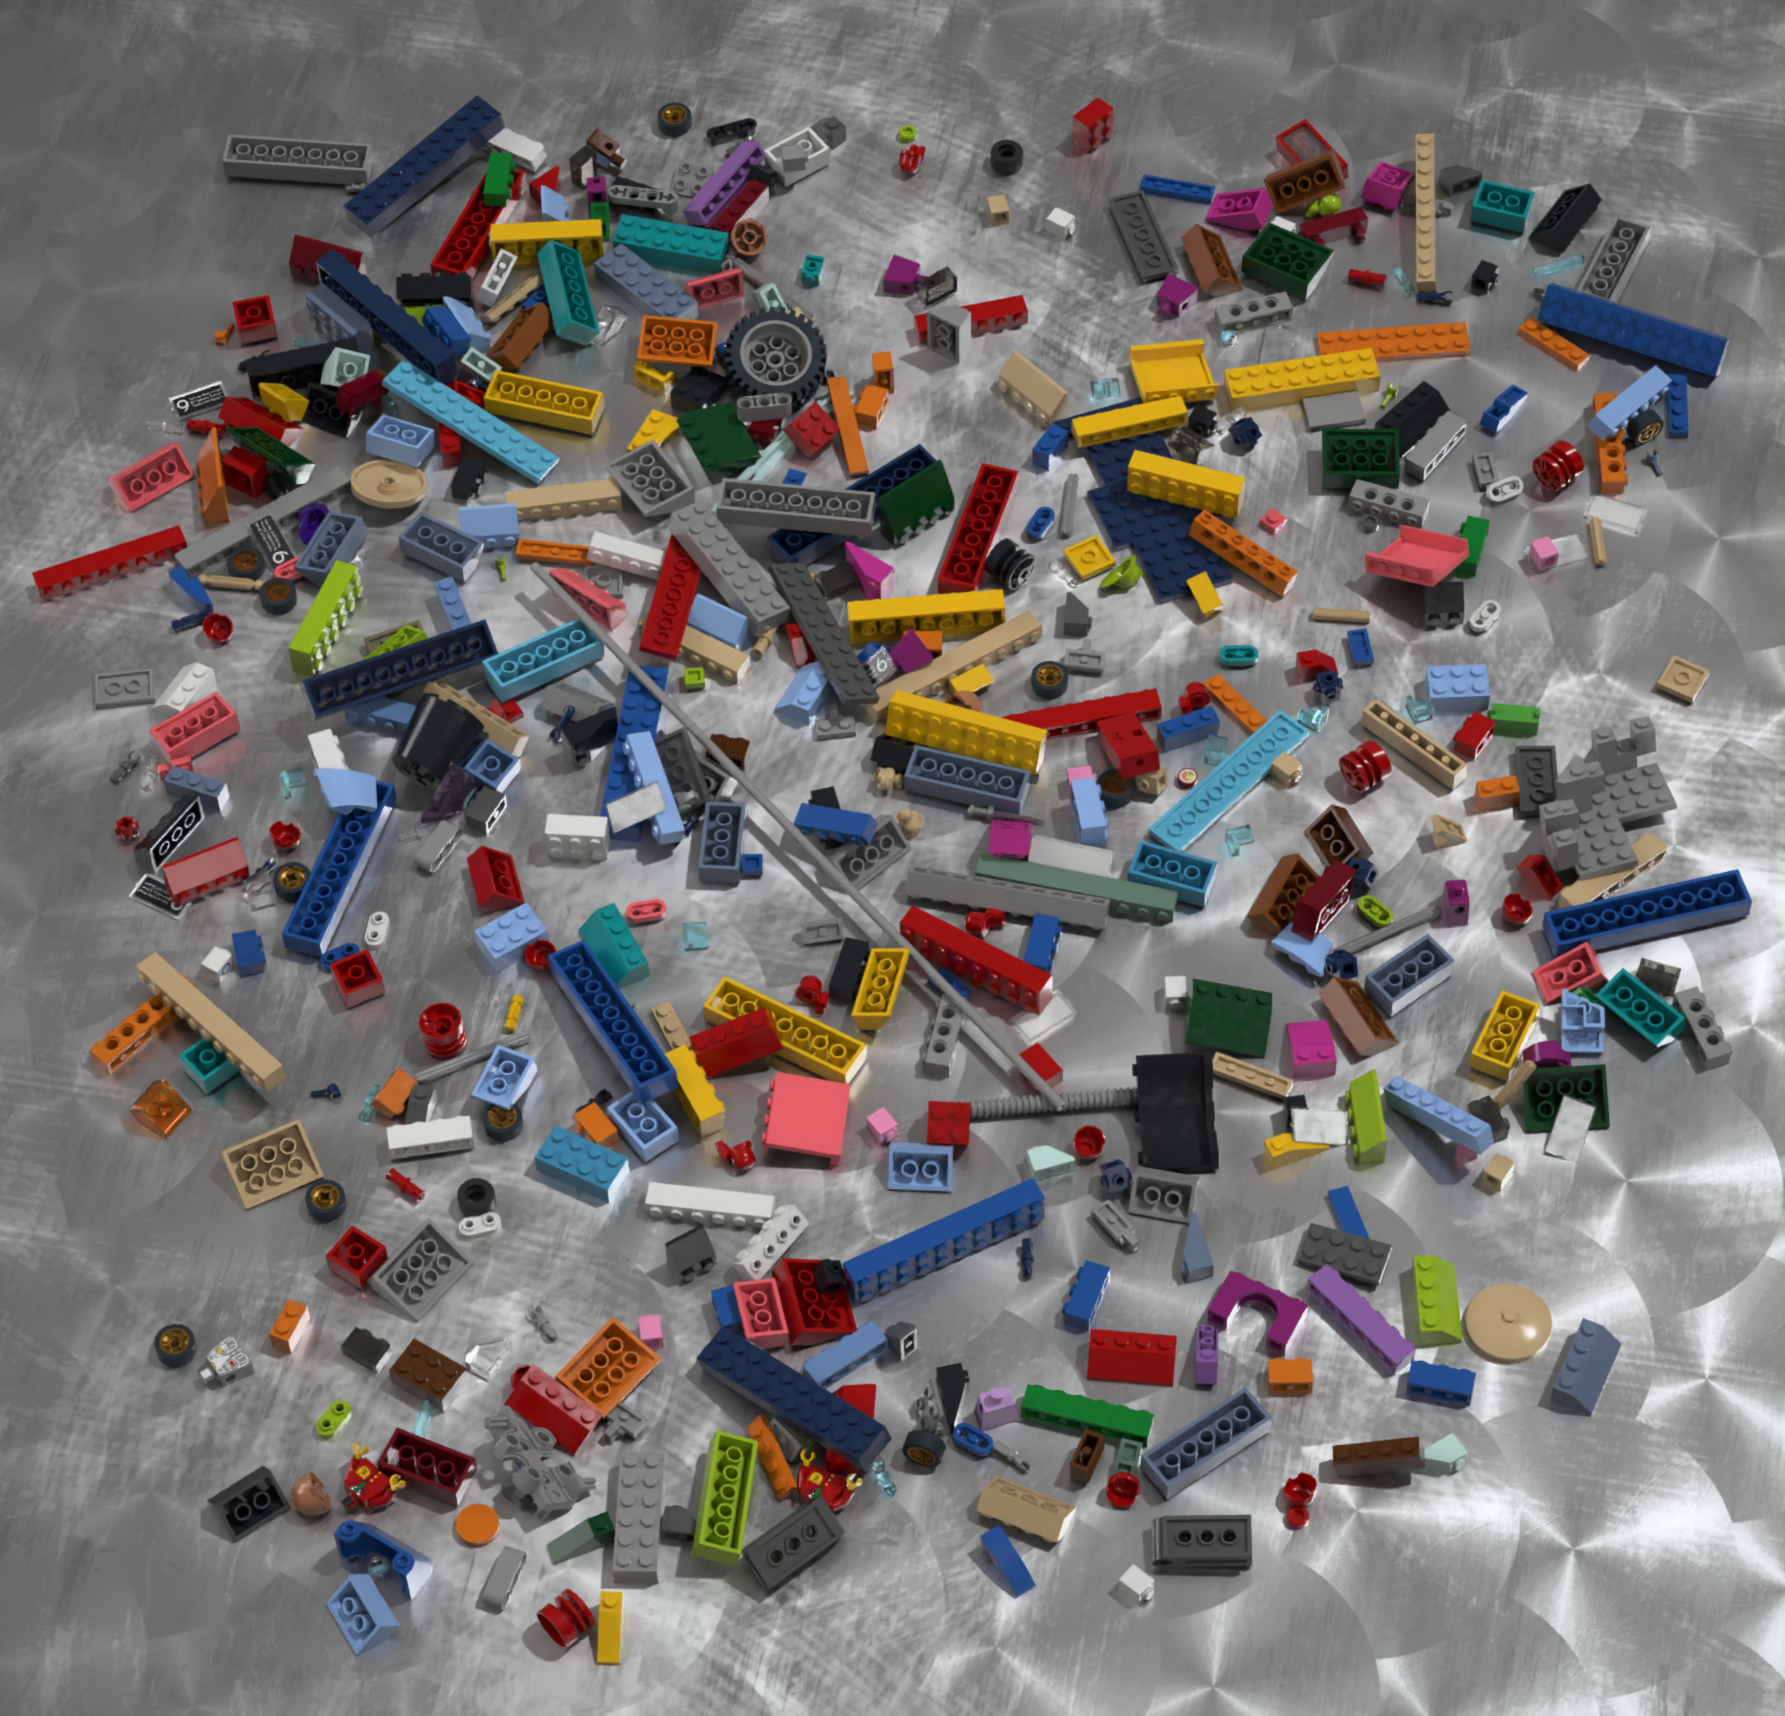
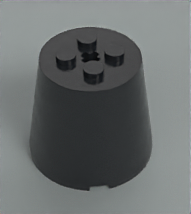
M425 693L417 703L392 757V762L397 770L407 779L421 788L437 792L445 775H457L483 743L489 739V733L483 731L485 726L478 718L458 703L447 699V701L441 700L438 694Z

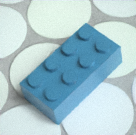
M1140 840L1128 870L1127 881L1179 891L1178 900L1205 907L1217 876L1218 862Z
M556 1125L534 1157L537 1171L610 1203L630 1171L628 1157Z

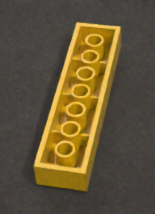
M1372 348L1226 369L1224 372V387L1231 412L1234 413L1301 403L1302 398L1355 390H1358V394L1379 391L1381 376Z
M1003 589L847 602L850 644L901 640L903 638V631L911 629L915 631H942V637L985 633L1005 622Z
M896 690L889 701L885 735L966 757L1031 771V774L1036 775L1043 763L1048 730Z
M726 976L723 977L703 1005L704 1020L715 1025H720L763 1007L771 1010L784 1049L774 1054L830 1081L849 1084L867 1058V1046L865 1043Z

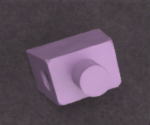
M995 1387L991 1391L978 1395L974 1414L980 1430L1020 1419L1008 1387Z

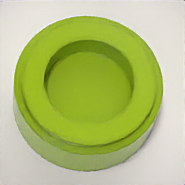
M906 125L900 128L899 139L902 142L911 143L916 140L917 130L915 127Z

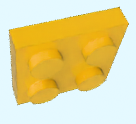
M1097 535L1063 549V555L1082 581L1116 566L1115 559Z

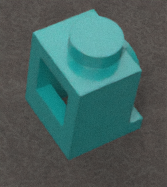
M811 254L806 255L801 271V282L820 285L825 271V257Z

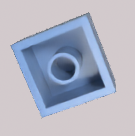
M487 739L464 767L465 779L481 789L484 786H488L503 793L521 770L520 759Z

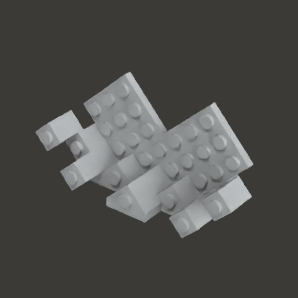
M1649 716L1630 720V738L1617 741L1611 726L1592 730V748L1584 760L1582 757L1574 755L1556 780L1557 799L1554 802L1539 805L1541 844L1554 872L1574 867L1579 880L1582 881L1638 866L1637 856L1621 823L1677 809L1676 801L1657 763L1637 768V756L1656 752L1655 727Z

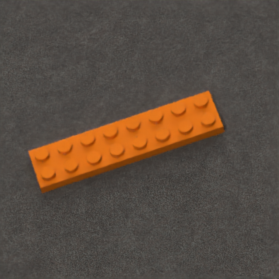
M1466 322L1317 333L1320 355L1372 348L1376 362L1471 355Z

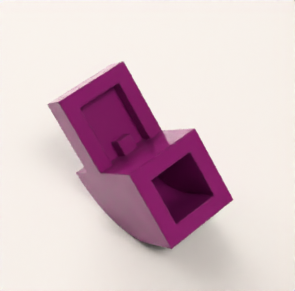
M1557 1041L1537 1042L1523 1050L1524 1063L1526 1060H1531L1537 1066L1536 1068L1572 1066L1570 1052L1561 1049V1043Z

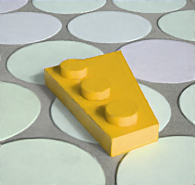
M652 409L627 447V453L651 440H654L660 447L662 442L667 438L671 439L674 433L680 429L676 421L678 418Z

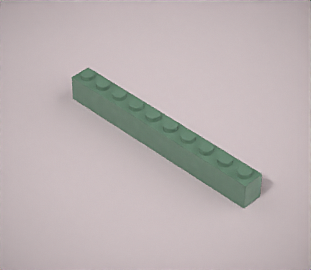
M984 853L980 854L975 871V876L1110 899L1109 910L1124 914H1134L1140 917L1155 918L1160 921L1173 922L1178 904L1179 891Z

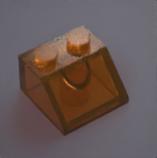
M155 1080L128 1109L141 1125L163 1139H166L192 1110L166 1080Z

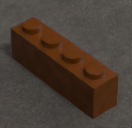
M1419 1436L1333 1446V1467L1338 1477L1425 1468L1424 1447Z

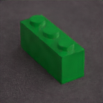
M490 152L483 192L485 206L507 207L508 199H511L512 195L510 186L514 184L512 172L516 171V161H513L512 153Z
M1468 515L1466 522H1462L1460 527L1462 535L1460 538L1468 539L1469 557L1453 571L1476 576L1489 533L1490 520Z

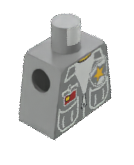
M230 1334L205 1355L208 1367L199 1372L205 1383L217 1378L222 1386H227L253 1375L255 1370L252 1361L233 1335Z

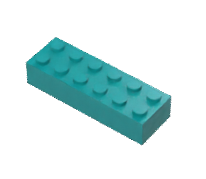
M622 214L612 240L613 249L621 243L646 262L712 274L721 272V265L725 262L724 258L730 246L729 233L625 214Z
M549 240L537 255L556 334L561 338L587 346L599 334V328L580 251Z

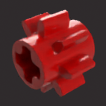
M123 816L119 821L115 822L117 826L115 828L116 836L120 835L122 841H132L135 836H139L138 829L140 825L138 821H134L133 816Z

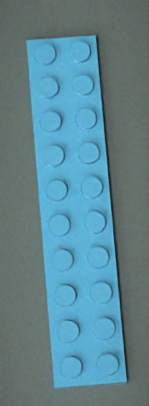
M405 359L382 381V386L537 484L559 461V457L443 383L438 382L435 378Z
M1279 710L1148 829V834L1167 848L1183 852L1271 772V763L1283 751L1288 754L1293 752L1310 736V731L1282 710Z

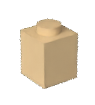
M1005 194L987 197V212L991 226L1009 223V207Z
M1283 751L1271 763L1270 775L1287 787H1290L1294 782L1297 783L1301 779L1302 763Z
M1496 1153L1483 1171L1482 1182L1501 1191L1512 1176L1515 1163L1507 1156Z

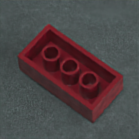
M1337 860L1331 866H1327L1323 875L1318 876L1312 887L1309 886L1304 896H1300L1296 901L1295 907L1297 910L1291 919V923H1293L1291 932L1313 942L1349 901L1357 870Z
M396 1427L377 1462L378 1469L388 1478L395 1474L401 1475L398 1482L403 1480L408 1487L456 1506L459 1505L477 1471L474 1457Z

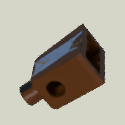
M597 128L587 139L584 161L606 172L610 171L614 166L620 169L625 166L627 160L619 156L620 145Z

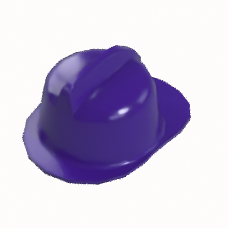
M317 503L312 507H306L299 514V535L302 543L308 545L329 512L324 504Z

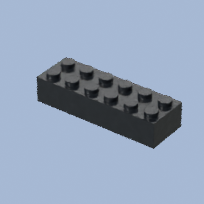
M356 337L245 359L253 401L262 399L258 387L259 383L284 384L297 392L306 390L308 382H320L323 365L335 347L360 353Z

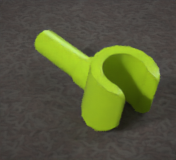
M1392 383L1387 385L1386 397L1380 405L1382 408H1385L1391 398L1397 396L1399 386L1392 389Z
M504 554V559L502 560L497 559L496 555V567L500 570L501 580L506 581V555Z

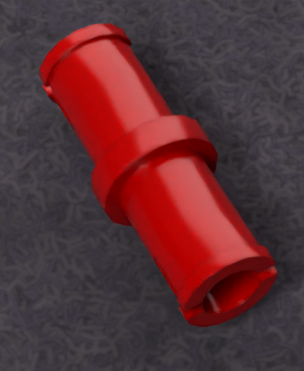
M1350 269L1348 281L1363 282L1364 285L1375 284L1385 286L1387 274L1371 273L1370 270L1365 272Z
M189 418L186 423L188 431L202 432L204 435H208L211 429L215 427L217 435L224 436V432H226L225 424L213 423L206 419L200 421Z
M394 1168L388 1171L391 1175L386 1174L385 1179L397 1186L402 1194L406 1193L417 1203L423 1200L420 1196L425 1197L426 1192L413 1184L412 1179L404 1177Z

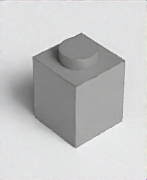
M803 144L781 147L784 172L806 170L805 162H808V153L804 151Z

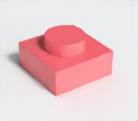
M1271 509L1260 519V525L1273 534L1278 532L1287 523V518L1274 509Z

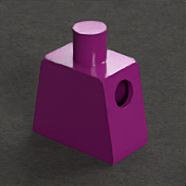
M595 176L587 178L589 219H591V202L596 200L607 202L606 177Z
M894 254L883 279V290L886 293L912 295L917 285L922 287L928 286L929 276L921 275V265L919 263Z
M1168 274L1157 294L1158 314L1162 317H1166L1169 313L1181 316L1198 301L1199 288Z
M913 629L909 630L891 649L890 653L894 658L888 662L891 667L889 671L893 674L902 668L905 673H908L934 659Z
M1466 880L1446 881L1443 890V901L1447 926L1468 925L1470 906ZM1460 906V911L1455 912L1454 909Z

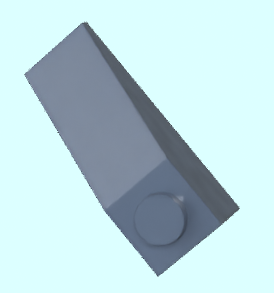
M1196 1212L1191 1214L1183 1251V1262H1180L1181 1272L1183 1275L1186 1274L1188 1282L1213 1276L1214 1268Z

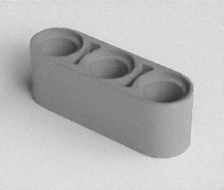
M787 393L746 396L739 398L737 401V418L742 422L782 419L791 415V396Z
M442 820L416 853L414 865L431 873L435 872L460 840L463 832L462 828Z
M508 1546L503 1548L483 1592L482 1603L505 1609L527 1559L526 1552Z

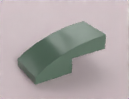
M1125 1438L1121 1439L1112 1475L1123 1471L1135 1476L1143 1443Z

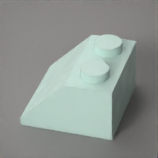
M335 347L323 365L320 384L339 388V386L367 374L370 355Z

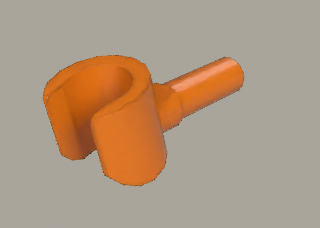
M231 323L223 332L216 331L214 337H217L215 342L226 343L227 335L235 327L234 324Z

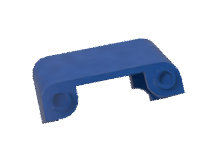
M346 1521L334 1533L341 1559L348 1563L351 1558L356 1556L365 1559L370 1551L385 1559L400 1574L399 1579L403 1582L402 1595L411 1600L432 1572V1562L427 1556L372 1524Z

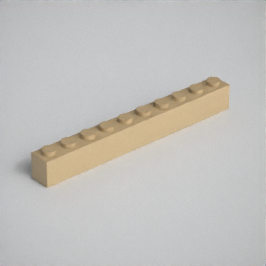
M1434 133L1416 134L1417 292L1425 293L1436 291Z
M1027 610L876 689L880 697L878 703L864 704V707L877 723L887 720L889 701L896 690L925 698L932 694H937L949 685L951 679L982 663L985 667H988L991 663L1004 659L1010 653L1021 650L1031 642L1038 641L1042 637V625L1031 611Z
M154 952L136 965L139 981L143 985L147 984L155 996L159 995L168 1007L172 1006L176 1014L181 1019L185 1018L193 1030L197 1029L204 1040L211 1041L214 1048L219 1053L223 1052L231 1064L235 1063L243 1075H249L257 1087L261 1086L268 1092L286 1078L283 1065L160 955Z

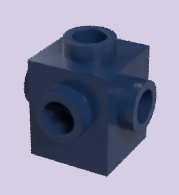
M1252 417L1240 418L1228 428L1233 441L1239 448L1253 447L1262 436L1258 425L1253 421Z
M1331 671L1317 674L1316 682L1313 686L1315 694H1318L1320 703L1340 700L1343 681L1341 678H1338L1337 672Z
M1352 857L1347 866L1357 870L1353 887H1363L1371 890L1379 871L1369 860Z
M1343 949L1326 955V970L1332 977L1351 979L1358 976L1357 957Z
M1120 1159L1099 1166L1102 1174L1100 1182L1104 1189L1106 1188V1190L1114 1194H1120L1125 1192L1126 1188L1131 1187V1172Z

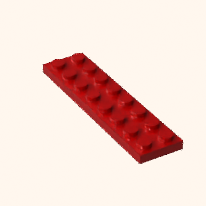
M672 533L638 651L677 661L701 569Z

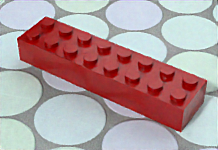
M516 169L515 172H512L514 184L510 186L512 195L511 199H508L507 207L485 206L483 192L486 171L431 262L432 276H438V273H449V276H457L456 273L467 272L473 278L491 248V224H505L527 188L526 173L524 171Z
M985 463L981 464L938 577L939 594L980 590L986 574L984 569L986 558L998 542L1019 486V471Z
M913 905L899 922L900 934L926 960H930L939 967L954 972L958 977H964L972 981L976 986H982L992 994L999 995L1010 1003L1017 1004L1026 1011L1039 1016L1052 1000V975Z

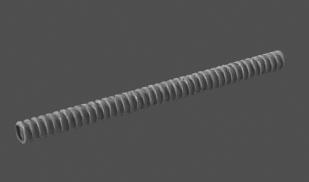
M1126 1087V1090H1123V1088H1120V1090L1113 1088V1091L1101 1089L1100 1092L1088 1090L1087 1093L1075 1091L1074 1094L1062 1092L1059 1095L1066 1102V1106L1062 1109L1063 1111H1066V1109L1072 1111V1108L1076 1110L1082 1108V1110H1085V1107L1089 1109L1095 1107V1109H1098V1106L1102 1108L1108 1106V1108H1111V1105L1118 1107V1105L1123 1107L1124 1104L1131 1106V1104L1137 1105L1136 1087L1132 1089ZM1037 1094L1035 1097H1032V1095H1029V1097L1024 1095L1022 1098H1019V1096H1016V1098L1009 1097V1099L1003 1097V1099L996 1098V1100L990 1098L988 1101L987 1099H983V1101L977 1099L975 1102L974 1100H970V1102L964 1100V1103H971L970 1117L972 1116V1118H975V1116L981 1118L983 1115L985 1117H988V1115L994 1117L996 1114L998 1116H1001V1114L1007 1116L1009 1113L1011 1115H1014V1113L1020 1115L1021 1112L1033 1114L1034 1111L1046 1113V1110L1050 1112L1056 1110V1112H1059L1043 1094L1042 1096Z

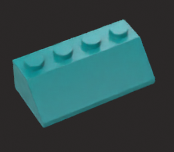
M615 903L595 910L579 928V933L618 989L649 977L648 961Z
M1624 968L1595 995L1596 999L1656 1047L1672 1042L1686 1028L1685 1017Z

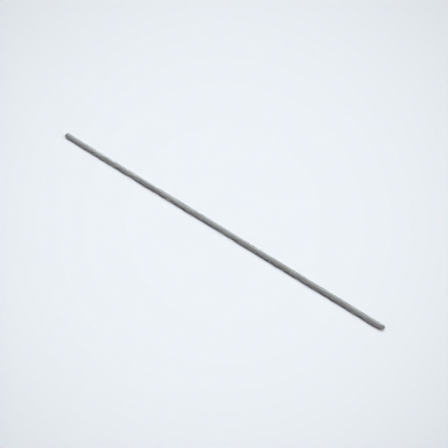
M534 562L530 569L900 948L910 949L909 958L1059 1111L1066 1106V1102L537 562Z

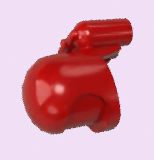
M911 144L909 150H901L898 163L899 169L907 174L915 173L918 170L919 163L924 160L926 147H918Z
M1201 682L1189 683L1184 690L1185 697L1180 696L1178 699L1183 715L1191 713L1193 708H1202L1210 703V695Z
M993 908L986 909V913L970 912L964 920L965 930L970 934L985 937L991 926H1005V919H1003L1005 912Z
M807 975L801 979L795 996L800 1001L814 1003L816 1014L822 1015L829 999L827 991L821 993L822 983L818 977Z
M723 1140L715 1143L720 1158L728 1163L731 1159L733 1165L738 1170H747L756 1162V1158L751 1150L752 1143L749 1140L732 1148L724 1143Z

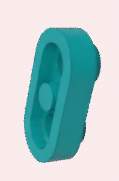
M1251 645L1224 646L1220 649L1219 660L1226 666H1250L1258 661L1259 653L1257 648Z

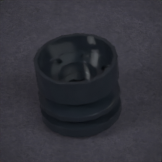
M1005 538L990 551L986 558L984 569L992 577L999 579L1010 590L1020 588L1031 576L1036 559L1025 549H1021L1011 539Z

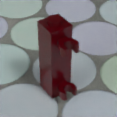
M1360 206L1301 223L1297 235L1323 246L1326 243L1356 235L1358 242L1366 240L1364 234L1367 232L1368 218Z
M375 369L339 386L336 404L342 406L340 414L343 415L348 411V418L351 419L356 415V408L374 400L375 407L380 405L381 396L389 393V389L382 386V381L388 374Z

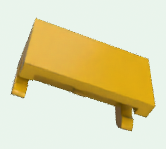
M638 361L633 366L635 380L663 394L676 382V377L673 376L674 372L672 371L665 374L649 366L645 361Z
M1206 571L1186 580L1203 615L1208 617L1223 610V603Z
M982 663L951 679L948 690L951 694L957 691H970L973 693L986 685L987 687L991 686L994 683V679Z

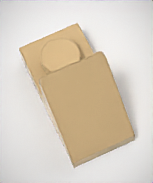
M1438 814L1431 817L1433 824L1432 835L1437 848L1461 844L1467 841L1461 824Z

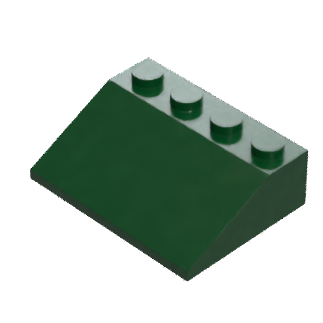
M1269 222L1242 256L1241 272L1307 300L1316 288L1334 254V250Z
M731 402L693 410L676 420L712 485L762 457L742 421L738 420L737 412Z
M257 426L227 429L228 434L239 448H244L249 453L265 460L266 466L271 467L274 473L288 478L287 481L293 485L307 483L315 466L314 462Z
M1322 428V488H1353L1356 479L1387 488L1398 489L1400 479L1398 429Z
M940 459L879 497L880 533L894 547L905 543L910 537L919 534L924 528L935 524L940 518L949 515L955 509L954 494Z
M1192 979L1186 990L1184 1043L1264 1058L1272 1014V993Z
M1606 1064L1536 1068L1520 1087L1526 1132L1553 1130L1564 1097L1595 1108L1588 1128L1610 1127Z

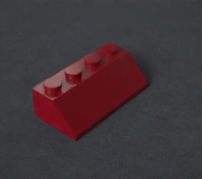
M755 179L743 182L707 225H702L700 228L729 233V245H731L730 233L732 228L739 221L754 219L769 202V186Z
M295 235L289 259L291 275L320 282L316 261L333 249L338 254L341 253L348 263L354 264L362 275L365 274L367 276L364 253Z

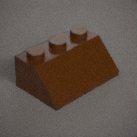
M1331 804L1305 830L1326 866H1331L1335 860L1347 865L1352 857L1368 859L1373 854L1372 849L1346 808Z

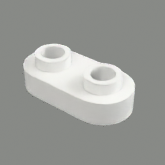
M1511 476L1491 483L1486 488V496L1492 502L1505 500L1521 493L1523 482L1519 477ZM1510 483L1514 485L1513 489H1510ZM1493 489L1497 491L1496 496L1492 493Z
M1494 600L1485 601L1471 615L1469 621L1470 628L1475 632L1486 631L1500 616V604Z
M375 912L369 918L365 933V943L370 949L377 950L385 945L390 927L389 917L386 913Z
M494 1212L464 1218L459 1224L461 1236L468 1240L492 1235L501 1229V1219Z

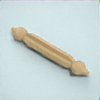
M205 574L197 576L202 586L208 584L212 587L243 590L254 588L260 591V587L264 583L262 580L253 581L248 578L217 575L207 577Z

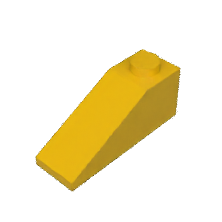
M1283 1133L1264 1140L1263 1153L1273 1170L1330 1150L1328 1143L1294 1141V1133Z
M601 1591L597 1664L620 1665L625 1605L623 1592Z

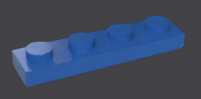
M1667 374L1672 380L1668 385L1669 390L1667 392L1669 437L1688 438L1687 376L1684 374Z

